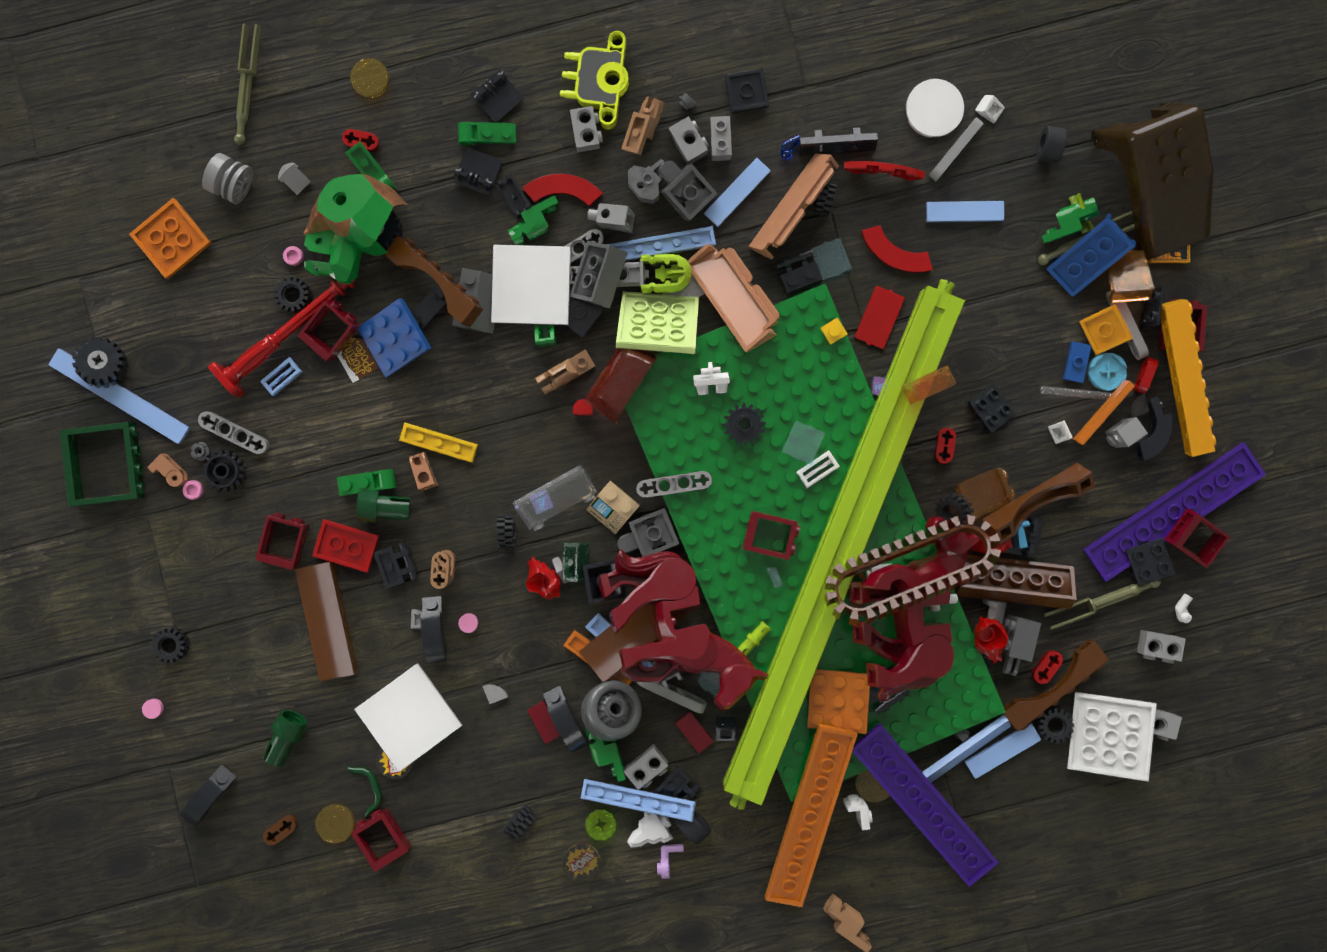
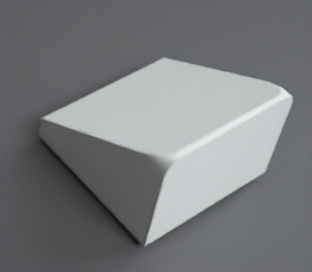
M985 95L975 111L990 122L995 123L1005 107L994 95Z

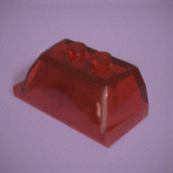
M617 348L583 403L616 423L658 357L647 350Z

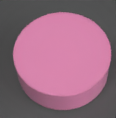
M290 246L285 249L283 259L291 266H298L303 262L304 254L301 249Z
M188 481L183 486V494L188 499H199L204 493V487L199 481Z
M466 613L461 616L458 624L463 632L471 633L477 629L479 622L474 614Z
M150 699L142 706L144 716L149 719L159 717L164 710L162 702L158 699Z

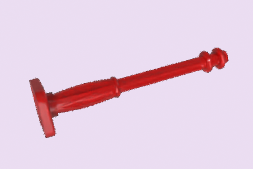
M332 280L330 282L332 286L275 333L267 335L264 339L250 347L230 367L227 366L225 368L221 364L212 362L208 366L209 370L231 395L240 398L245 394L244 389L239 384L241 378L259 367L276 349L280 348L279 344L306 323L324 300H333L338 295L344 296V290L348 287L354 288L355 285L353 283L356 280L351 284H341L338 281Z

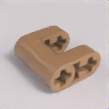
M450 550L437 552L432 557L430 581L434 588L442 589L454 581L456 558L455 554Z

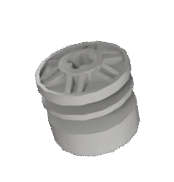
M217 153L211 158L202 178L203 189L217 196L221 195L223 199L238 204L245 198L251 187L253 169L239 161L235 162L234 159L222 153Z

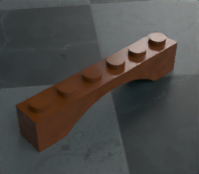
M397 236L387 249L388 253L384 255L395 265L405 270L425 271L432 276L444 293L448 312L461 324L471 327L484 310L479 305L480 300L473 295L469 296L466 293L467 289L460 283H454V277L446 271L443 273L440 270L441 266L437 262L427 259L429 255L420 248L417 250L414 247L416 244L408 237L403 239Z
M1075 463L982 519L983 523L987 521L992 525L987 535L991 537L998 533L1000 538L999 544H1002L1015 536L1022 522L1038 508L1060 499L1080 497L1095 487L1093 473L1079 463Z
M1088 639L1074 650L1066 673L1052 688L1033 697L1013 698L1003 706L1006 711L1003 715L1006 716L1015 730H1025L1033 719L1043 716L1047 708L1057 705L1062 696L1072 693L1076 689L1075 686L1080 682L1087 681L1091 677L1090 674L1095 670H1101L1106 665L1105 662L1109 660L1095 641Z

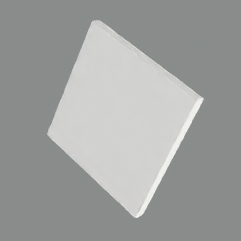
M493 245L491 322L569 325L571 247Z
M419 663L355 708L359 717L398 772L462 726Z
M1075 692L1072 723H1074L1072 729L1074 732L1071 733L1067 769L1149 782L1156 703Z

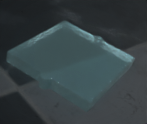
M840 238L830 242L825 241L822 245L811 249L814 261H816L823 278L822 281L833 276L838 277L839 274L852 269Z
M795 421L782 452L794 457L795 460L799 459L812 464L825 433L812 428V425L807 426Z

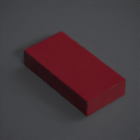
M544 700L527 711L546 744L559 737L560 734L551 719L547 703Z
M691 711L675 722L698 753L714 742Z

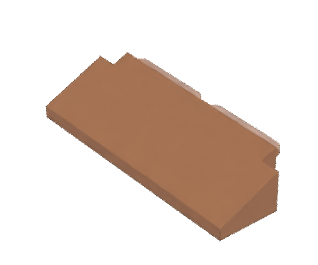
M814 154L748 246L751 250L771 260L774 256L767 250L768 246L771 245L778 248V246L784 244L804 216L806 207L815 201L833 176V168L837 169L839 167L832 155Z
M707 243L687 261L690 264L692 275L745 352L752 351L777 335L772 327L778 324L779 312L759 285L752 286L753 276L733 248H723L718 252L716 247Z

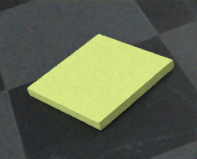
M623 291L616 348L695 354L699 297Z

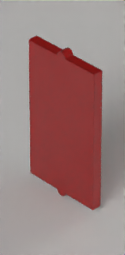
M876 285L854 338L866 342L868 346L873 345L883 350L905 297L893 293L891 289L886 290Z

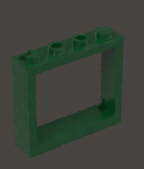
M123 422L59 430L68 507L145 498L144 488L146 486L142 480L144 469L140 463L141 447L138 445L137 437L139 436V431L136 430V423ZM123 429L131 493L84 499L76 435Z

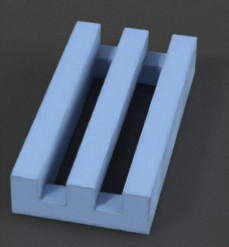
M288 357L260 382L272 396H275L303 371L291 357ZM287 365H291V367H289L272 383H270L269 385L267 384L268 381H270L274 376H276ZM294 369L296 370L292 375H290L286 380H284V381H283L280 385H278L274 390L272 389V388H273L275 385H277L281 380H283L287 375H289Z

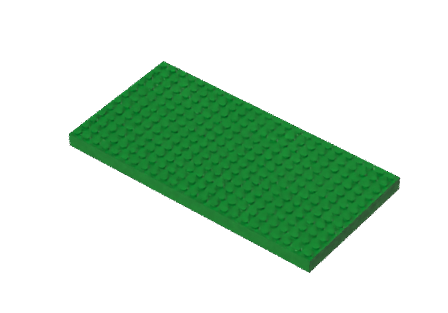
M826 283L775 304L774 307L779 312L780 317L777 320L778 324L773 326L772 329L777 335L748 353L744 351L729 327L725 325L697 337L695 354L663 351L611 373L654 477L661 478L706 471L711 475L712 483L708 488L662 496L722 638L738 648L748 638L747 635L751 634L762 621L771 628V631L760 641V645H756L746 656L755 669L765 673L768 671L876 403L848 336L846 335L830 345L820 329L837 317L841 322ZM708 362H712L713 368L720 367L721 373L728 372L730 383H727V392L716 393V385H708L709 394L698 395L697 388L694 386L693 375H702L701 369L708 368ZM742 403H745L747 408L750 404H753V410L759 408L758 415L764 414L761 422H766V425L761 426L765 432H759L761 439L753 438L754 444L747 441L746 446L743 445V441H740L738 445L736 444V439L730 441V433H724L728 428L723 426L728 421L724 419V416H730L728 410L735 411L734 405L737 404L741 408ZM741 419L739 427L743 430L749 428V421ZM829 450L840 467L809 488H806L796 472ZM825 457L820 462H818L802 474L805 476L806 474H808L809 472H811L812 470H814L815 468L829 460V457ZM901 462L897 467L863 553L867 554V558L869 552L873 549L878 548L880 552L883 545L889 543L891 548L893 541L901 539V542H903L904 537L911 534L914 539L915 533L924 530V533H926V521ZM830 463L806 480L810 482L834 466L833 463ZM701 474L699 479H694L695 475L690 476L693 481L692 488L697 487L695 483L700 482L704 486L709 481V478L705 477L704 474ZM682 477L678 481V485L682 489L687 488L690 483L686 477ZM662 480L659 483V489L664 492L668 491L670 483L667 480ZM751 510L798 522L797 526H800L798 538L794 537L793 545H796L793 557L790 556L789 560L742 549ZM758 518L752 546L785 553L791 525ZM934 543L883 564L892 563L906 566L914 560H921L936 553ZM865 570V571L861 572V573L864 574L865 578H866V571H868V570ZM856 574L852 582H859L861 578ZM954 589L951 590V594H956ZM847 592L843 602L846 603L848 606L853 607L849 603ZM959 600L954 604L940 605L939 611H930V606L923 607L924 621L950 624L952 634L951 645L954 651V660L950 671L945 676L938 678L934 684L927 688L909 690L910 694L904 697L905 700L896 702L889 707L890 710L887 712L883 711L877 715L873 708L879 705L878 701L875 700L871 704L869 703L867 732L878 723H881L906 754L1006 712L982 654L976 649L974 635ZM866 603L863 608L872 605V603ZM888 611L886 617L879 620L876 614L875 621L869 625L873 626L885 637L896 638L893 614L890 615ZM844 612L841 618L835 621L816 669L867 673V663L877 664L884 668L890 665L894 668L896 665L894 662L878 656L866 646L854 643L853 625L848 624L851 615ZM864 615L858 616V621L866 622ZM756 680L751 689L746 693L751 708L754 706L764 680ZM810 686L777 765V770L791 802L795 800L817 730L815 728H807ZM857 733L858 735L856 741L859 740L865 734ZM853 752L843 780L868 770Z

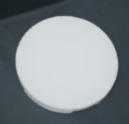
M929 79L921 82L912 90L906 102V114L910 126L920 135L929 138L946 136L959 125L964 113V102L958 89L953 84L941 79Z

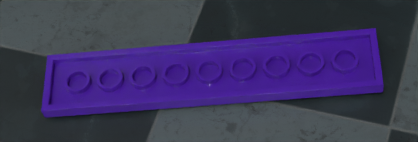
M1240 443L1082 550L1102 580L1107 582L1131 566L1126 549L1159 538L1165 539L1187 508L1204 517L1266 474L1246 444Z
M878 723L855 742L852 752L969 887L999 864L997 859L881 723Z

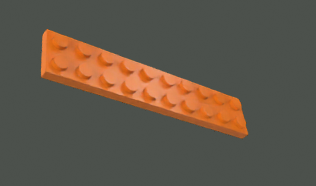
M818 724L765 893L766 901L798 907L803 906L858 735L856 732Z

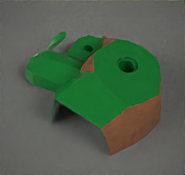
M346 175L332 179L320 193L312 208L307 227L304 231L306 236L304 245L308 250L331 254L330 261H304L306 271L316 277L322 275L332 277L341 284H351L358 276L362 252L373 256L388 253L376 240L393 207L408 204L391 187L369 175Z

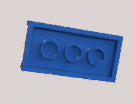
M1110 213L1106 216V219L1047 267L1048 272L1072 297L1135 247L1136 241L1131 240L1111 219L1112 215Z

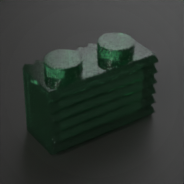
M563 542L562 581H584L582 566L589 564V542Z

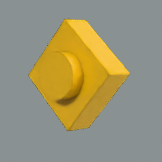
M838 317L820 328L830 345L847 335Z

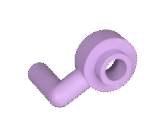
M684 844L661 846V863H657V873L661 875L662 879L670 878L669 853L684 852Z

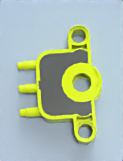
M614 31L609 35L607 49L587 47L581 53L566 52L564 55L565 59L578 61L577 72H562L563 78L576 80L575 91L561 90L560 96L577 99L582 107L593 106V109H599L600 124L607 130L616 126L619 98L627 92L629 86L628 73L624 67L626 38L620 31ZM619 39L622 41V44L616 46L613 44V41ZM610 76H616L620 79L616 85H609L606 83V80ZM606 115L613 117L610 122H605L603 118Z

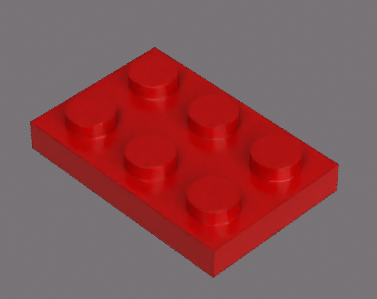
M323 519L312 556L369 572L380 535Z

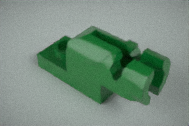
M555 195L521 212L525 222H519L508 230L515 245L521 246L525 244L524 236H527L531 241L548 231L549 226L543 215L546 213L550 215L557 211V207L560 205Z
M1094 197L1084 200V209L1076 203L1059 210L1056 217L1060 229L1057 230L1054 227L1044 231L1045 235H1042L1044 244L1083 231L1081 222L1085 223L1100 215Z
M585 729L587 738L595 740L591 741L589 746L596 765L600 767L613 763L611 766L613 777L617 776L618 782L626 780L617 740H600Z

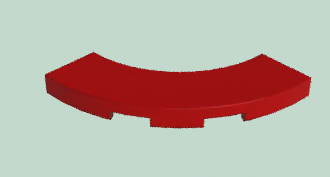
M850 161L844 162L843 168L854 174H878V172L908 181L923 180L925 178L924 171L883 162Z
M569 174L542 176L522 188L535 204L551 195L568 194L580 199L590 207L603 195L589 181Z
M880 225L861 231L870 251L889 267L908 273H923L933 270L928 251L912 253L899 249L886 238Z

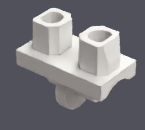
M708 362V368L701 369L702 375H693L694 386L697 388L698 395L709 394L708 385H716V393L727 392V383H730L728 372L721 373L720 367L713 368L712 362Z

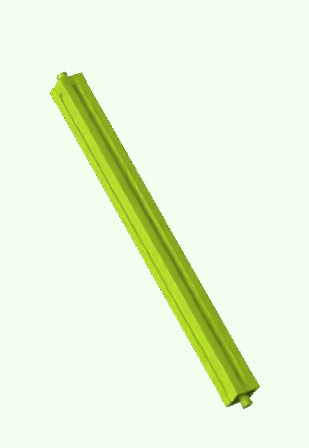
M941 279L937 289L926 286L919 293L768 668V679H765L762 683L723 779L724 791L733 794L730 805L735 808L738 806V809L743 810L747 800L762 806L837 619L832 615L834 608L838 606L837 603L827 606L825 602L826 592H834V590L825 589L828 575L838 580V578L832 575L833 568L841 563L844 570L847 571L845 567L846 560L853 557L858 566V555L864 552L965 300L951 295L955 284L952 282L948 284L947 280ZM854 575L844 579L838 587L842 601L845 599Z

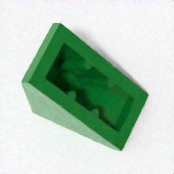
M535 324V344L538 348L557 345L555 325Z

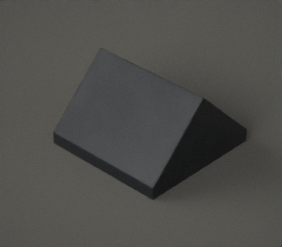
M616 559L582 566L588 604L626 597L625 587L622 586L617 588L605 600L602 599L598 579L601 575L615 570Z

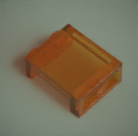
M1144 250L1129 251L1106 270L1112 289L1109 295L1110 303L1150 299L1155 288Z
M947 365L901 387L909 404H912L955 385L956 382Z
M996 467L954 485L958 495L963 494V498H968L967 503H972L970 508H974V512L971 514L976 516L975 520L984 514L1004 507L1016 498L1013 488L1008 485V475L1001 467Z

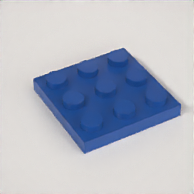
M403 298L397 299L358 328L385 378L390 377L431 349Z

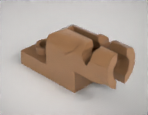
M646 97L640 112H633L621 148L622 150L637 155L642 154L646 139L651 141L660 120V114L665 105L664 102L655 98L651 100L650 97Z
M585 349L535 379L539 385L547 380L552 381V384L542 388L546 395L560 386L568 384L596 366Z
M832 894L826 901L823 909L835 921L833 925L836 932L863 951L869 952L872 948L869 937L860 931L865 923L861 913L847 903L842 905L841 899Z

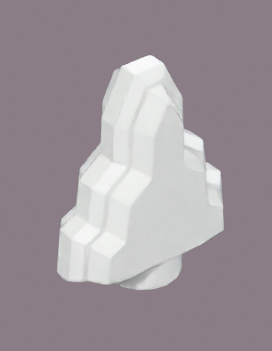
M644 812V817L639 821V827L631 833L627 842L630 847H640L646 843L656 844L660 841L665 843L673 839L668 829L672 826L667 816Z

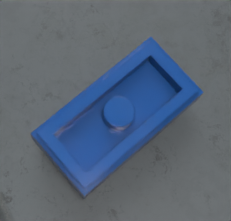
M1073 341L1070 343L1063 380L1077 383L1084 382L1091 345Z

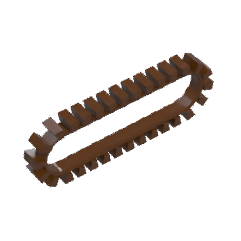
M967 515L964 525H960L958 516L951 518L948 524L947 521L939 523L937 529L934 525L927 528L926 533H924V530L916 532L914 539L911 534L904 537L903 542H901V539L893 541L891 548L888 543L881 546L880 552L878 548L873 549L869 552L868 558L866 553L858 555L857 564L859 566L856 565L854 557L848 559L845 564L847 571L844 570L841 563L833 568L832 575L838 578V580L828 575L825 589L834 590V592H826V605L829 606L837 603L838 606L834 608L832 615L838 620L846 612L851 615L848 624L857 626L858 616L864 615L867 625L875 621L876 614L879 620L886 617L888 611L892 615L898 612L899 607H901V611L909 608L911 602L914 606L921 603L923 598L924 601L933 598L934 593L936 596L944 594L946 588L947 591H951L956 588L957 584L959 587L966 585L969 579L970 583L979 579L981 572L984 577L989 574L994 567L992 563L996 564L999 559L1001 550L991 549L997 548L1000 543L998 533L988 538L986 534L992 525L987 521H984L981 528L973 526L976 516ZM958 533L974 534L984 544L985 557L979 562L865 608L850 607L840 598L838 587L844 579Z

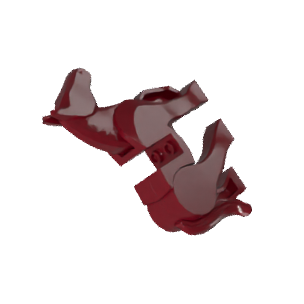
M933 516L926 521L925 529L927 530V528L934 525L937 529L939 523L947 520L939 516ZM965 532L958 533L934 543L936 553L921 560H914L906 566L890 564L869 574L864 583L851 582V601L856 604L882 601L962 569L966 563L969 549L980 539L976 535H971V533L968 535ZM947 588L944 594L936 596L934 593L933 598L926 601L923 598L921 603L914 606L911 602L910 607L902 611L901 607H899L898 612L893 614L896 638L883 636L873 626L866 625V622L858 621L857 626L853 625L854 643L866 646L878 656L892 661L896 665L891 670H887L880 665L867 663L868 686L881 688L877 694L880 700L886 701L890 696L902 690L927 688L934 684L938 678L945 676L950 671L954 660L950 624L924 621L923 613L924 606L949 604L951 591H947Z
M620 550L616 556L615 570L599 577L598 582L603 600L608 598L619 587L628 586L634 588L623 603L609 613L614 635L625 627L637 611L652 604L653 623L658 642L620 649L619 651L622 664L621 674L631 681L659 683L673 670L693 674L717 673L719 674L720 689L714 699V703L720 710H728L751 689L756 680L768 679L769 674L755 669L743 652L729 641L712 634L706 624L674 630L676 628L674 616L693 612L700 605L698 587L695 586L696 574L693 568L680 555L663 551L634 558L629 557L623 550ZM656 661L652 667H645L642 663Z

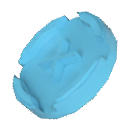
M1115 353L1099 354L1088 365L1087 374L1089 381L1099 390L1110 391L1117 389L1127 378V366L1122 357Z

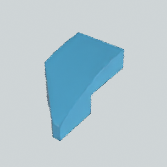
M1024 520L1014 536L1015 548L1028 547L1023 527L1030 526L1029 521Z

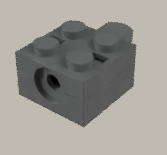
M673 161L663 162L659 166L658 173L667 183L660 193L684 220H691L718 194L692 164L686 165L682 170Z
M665 508L630 521L629 525L632 532L621 536L618 540V548L620 550L630 553L640 549L642 557L661 552L679 544Z
M1008 614V617L1003 622L1004 629L1008 635V644L1002 651V653L1006 654L1002 672L1016 676L1021 659L1030 662L1033 660L1041 623Z

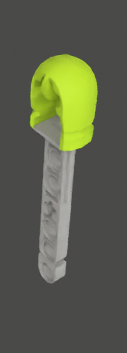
M657 254L653 257L641 255L640 262H626L623 269L627 271V277L624 280H619L617 287L641 286L642 293H651L652 291L655 293L679 292L686 288L691 280V267L687 260L679 255ZM645 264H666L667 267L671 266V268L665 269L664 265H662L659 269H655L656 279H660L665 284H655L654 282L645 284V279L649 278V270H645ZM579 266L570 267V285L574 284L573 270H576L575 274H577ZM665 279H671L672 282H677V283H670L669 280L665 281Z

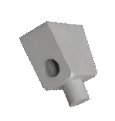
M600 203L598 209H589L588 220L596 221L601 228L632 233L635 214L628 206Z

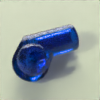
M798 134L782 143L780 157L783 160L788 161L792 158L793 147L800 143V136Z

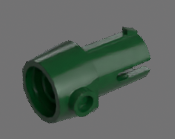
M379 491L358 492L357 520H362L364 523H377V518L409 520L410 497L379 496Z
M282 710L270 727L274 733L262 758L266 759L265 762L272 766L281 767L285 764L294 743L301 741L303 732H306L308 729V722L305 717L292 710Z

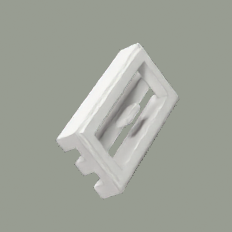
M828 450L796 473L806 488H809L840 466ZM825 457H829V460H827L826 462H824L823 464H821L805 476L802 474L803 472H805L806 470L820 462ZM830 463H833L834 466L810 482L806 480Z

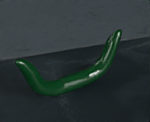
M347 767L354 774L365 775L371 785L375 799L374 803L366 810L365 818H367L379 808L382 801L378 781L373 772L365 767Z

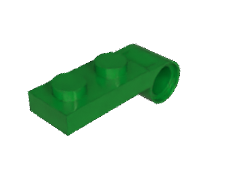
M458 123V144L467 146L475 145L476 143L515 145L516 124Z
M361 141L345 152L361 174L369 175L388 185L393 190L396 189L395 185Z
M394 469L337 477L340 496L358 494V492L396 488Z

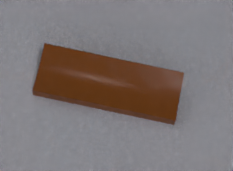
M968 554L964 567L979 562L985 556ZM999 558L996 564L992 563L994 567L985 577L981 572L978 580L970 583L969 579L966 585L959 587L957 584L956 595L960 597L1071 609L1077 600L1074 566Z
M334 562L295 569L319 681L355 675L358 673Z
M652 604L637 611L625 627L616 635H614L611 624L579 651L603 683L622 668L619 655L620 649L642 646L652 643L657 639L653 623ZM688 613L674 616L676 623Z

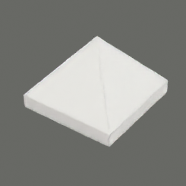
M1065 420L1048 426L1055 444L1073 438Z

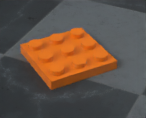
M175 198L168 201L129 234L166 279H170L212 244Z
M816 669L810 683L807 728L817 729L818 724L848 729L856 733L867 734L870 695L867 673Z

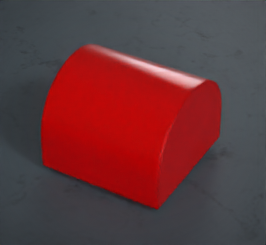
M578 400L573 406V414L575 416H592L593 406L587 400Z

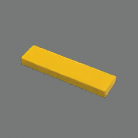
M405 422L399 441L471 463L474 461L478 444Z

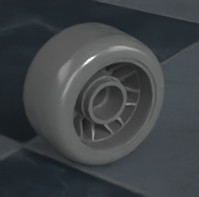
M606 681L593 687L584 697L581 706V718L585 728L594 737L604 741H616L630 735L639 725L642 716V705L639 696L632 687L621 681ZM611 705L615 708L616 715L611 712Z

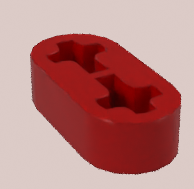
M348 129L342 135L343 142L349 148L359 142L352 140V143H350L347 138L353 134L369 152H375L379 149L380 141L372 133ZM372 138L375 144H371L370 147L367 143L363 142V140L370 141Z
M1150 357L1144 360L1135 382L1134 391L1142 394L1148 391L1158 366V360Z
M951 428L940 429L937 434L934 458L941 464L949 463L954 455L956 433ZM946 431H948V435H951V439H947V443L945 445V438L942 437V434H945ZM944 447H946L945 453L948 454V458H944L943 461L939 453H942Z
M1054 650L1047 651L1032 671L1033 679L1040 684L1048 683L1062 665V655ZM1055 656L1056 663L1051 662L1049 657ZM1044 671L1045 678H1039L1038 672Z

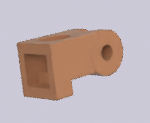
M422 452L409 457L418 490L424 491L438 486L426 453Z
M160 454L147 467L152 473L160 472L166 477V481L170 486H183L188 481L187 473L168 454Z

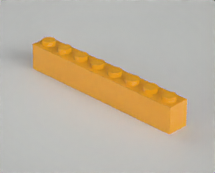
M1179 299L1162 304L1160 320L1185 454L1194 457L1215 452L1214 445H1216V439L1212 434L1211 427L1213 426V421L1208 413L1210 404L1204 391L1206 383L1201 374L1203 365L1198 357L1199 344L1195 340L1194 335L1196 326L1191 318L1193 312L1192 305L1188 300Z

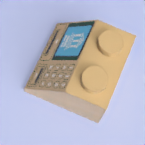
M609 481L586 510L616 534L640 505L616 484Z

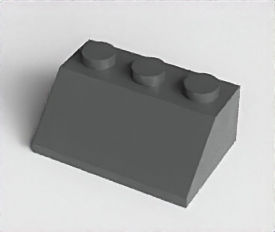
M587 241L570 297L610 309L626 261L627 252L611 245Z
M462 268L460 284L467 289L466 293L469 296L473 295L480 300L479 305L484 310L471 327L461 324L453 317L452 325L454 327L489 334L494 333L495 323L491 322L492 274Z

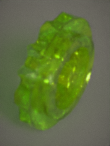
M597 809L587 817L585 823L586 831L593 839L606 840L615 832L616 820L612 813L605 809ZM599 817L602 822L607 823L604 825L603 832L600 826H595V824H598Z

